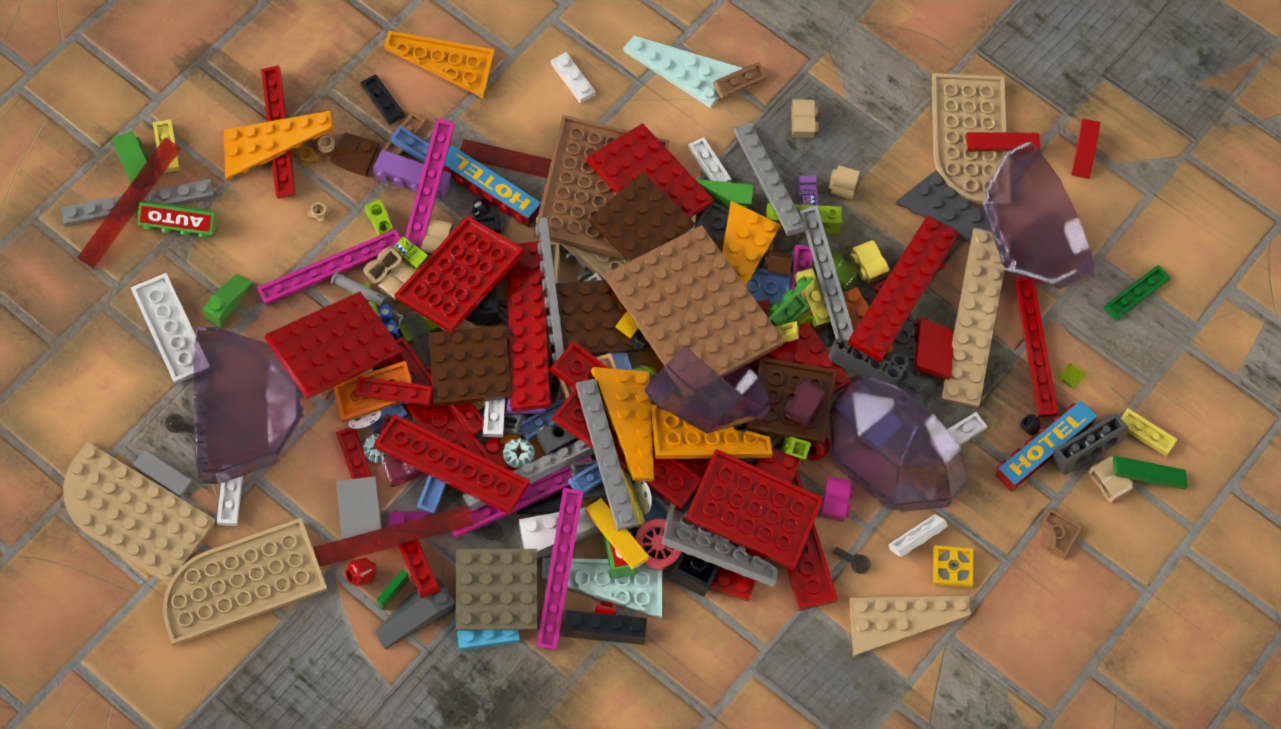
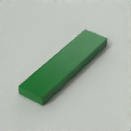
M1157 265L1107 303L1103 309L1115 321H1118L1170 281L1171 277Z
M1119 456L1113 458L1114 476L1184 490L1188 487L1186 470Z

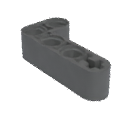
M838 338L834 341L828 353V357L833 363L886 390H894L909 362L907 356L902 353L893 354L889 362L884 359L879 362L848 345V341Z

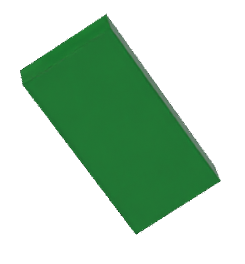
M401 570L377 598L379 608L384 610L409 581L408 573Z

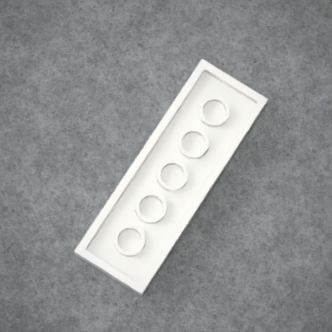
M167 273L131 287L132 293L174 384L211 370Z

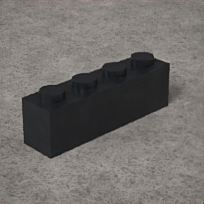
M567 610L564 637L645 645L647 618Z

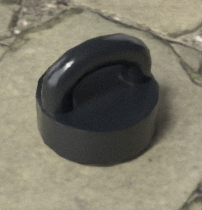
M481 197L473 201L472 215L474 217H478L481 214L485 216L490 212L489 205Z
M1029 414L1021 421V428L1030 436H1033L1039 431L1040 419L1035 414Z

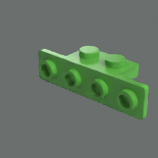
M812 276L801 277L796 282L797 286L793 290L789 289L782 296L783 299L779 303H774L768 309L770 312L766 316L775 326L794 322L810 307L799 293L814 280Z

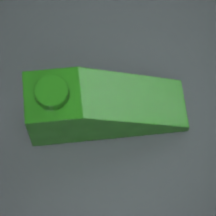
M698 179L697 183L714 199V202L730 209V203L733 201L751 210L753 185Z
M236 274L211 297L203 308L205 320L222 328L249 291L253 282Z

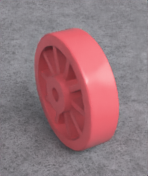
M665 519L647 521L638 529L635 535V540L644 551V548H651L646 552L648 556L652 552L655 553V558L649 556V560L643 563L644 566L650 569L664 570L670 568L677 563L682 551L672 550L666 545L661 544L663 529H665L666 524ZM654 528H661L660 535H656ZM648 531H651L653 538L646 535ZM645 539L651 543H643V540ZM664 551L670 553V555L666 557ZM658 554L662 555V559H657Z

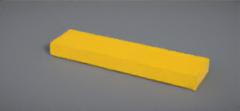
M602 499L585 508L586 514L632 570L649 560L647 553L627 529L616 530L611 510Z

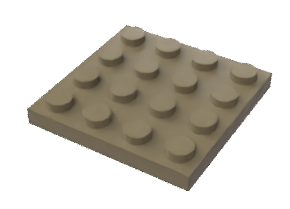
M456 549V631L537 630V549Z

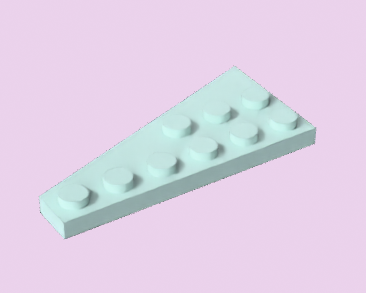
M633 36L623 47V52L709 108L720 98L713 82L742 69L741 67L637 36Z
M542 558V580H548L551 558ZM572 559L567 588L662 619V570L650 569L641 564L636 568V575L612 579L608 559Z

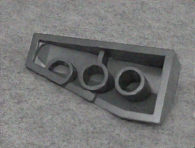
M437 577L435 579L440 592L421 599L416 588L375 631L384 649L389 648L456 610L453 598L445 585Z

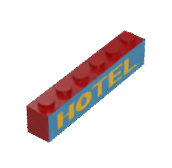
M451 145L449 147L443 171L451 173V178L458 185L465 186L473 195H479L489 205H494L503 214L513 217L517 223L524 224L527 227L530 226L539 214L540 201Z
M1082 400L1077 404L1072 403L1066 409L1064 415L1059 414L1053 419L1052 425L1049 427L1047 425L1038 432L1039 435L1036 438L1031 437L1026 441L1024 448L1016 449L1011 454L1012 458L1008 461L1004 459L997 466L998 470L995 476L1012 492L1053 458L1054 449L1092 426L1097 415Z

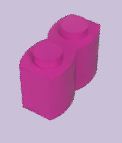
M828 477L820 517L842 522L845 516L849 517L851 505L847 504L848 498L852 499L854 487H851L852 481Z

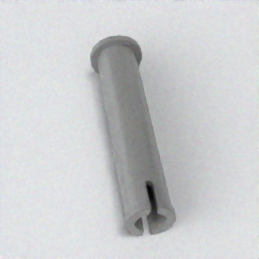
M336 271L332 277V285L336 284L353 293L361 291L367 300L380 307H383L387 301L386 295H382L341 275L339 271Z

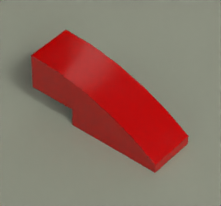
M1082 119L1075 147L1071 176L1090 178L1101 122Z

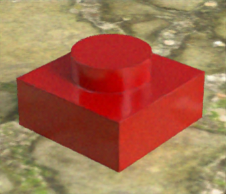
M598 600L594 613L615 615L617 604Z

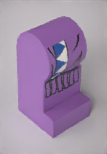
M816 175L799 176L798 191L801 205H818Z

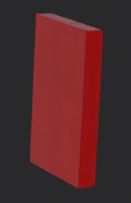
M920 319L917 327L914 368L949 380L952 373V340L954 330Z

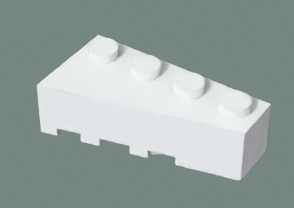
M580 508L575 542L601 532L586 514L585 508ZM559 512L519 519L523 549H537V558L545 557L553 551Z

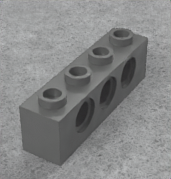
M1115 413L1054 449L1052 463L1063 475H1066L1125 440L1128 426Z
M557 423L543 425L538 429L536 436L546 456L579 440ZM561 432L563 433V436L556 437L554 433Z

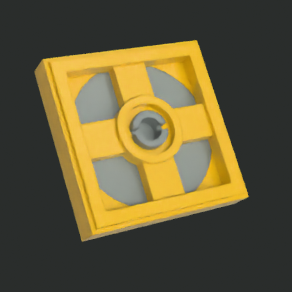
M934 545L933 585L973 588L974 548Z

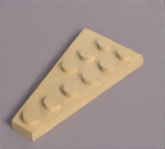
M969 596L850 598L853 658L862 653L877 650L879 647L891 645L917 636L920 633L932 631L937 627L969 618L971 615Z

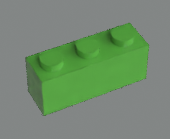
M131 131L113 138L115 150L134 192L155 185L154 177L157 175L153 166L149 167L147 163L150 162L147 152H142L141 150L143 144L140 137H135L134 132Z

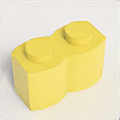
M873 240L852 249L851 261L860 269V278L865 280L867 284L888 277L889 267Z

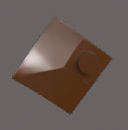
M345 132L329 160L343 169L366 177L380 144L377 141Z

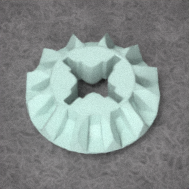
M372 434L371 437L366 438L363 445L365 457L374 463H383L391 458V456L383 452L381 454L377 449L374 450V443L380 434Z
M521 437L506 443L503 450L504 460L514 468H521L526 464H530L534 459L533 445ZM520 446L521 451L524 453H521L519 459H517L514 451H517V448Z

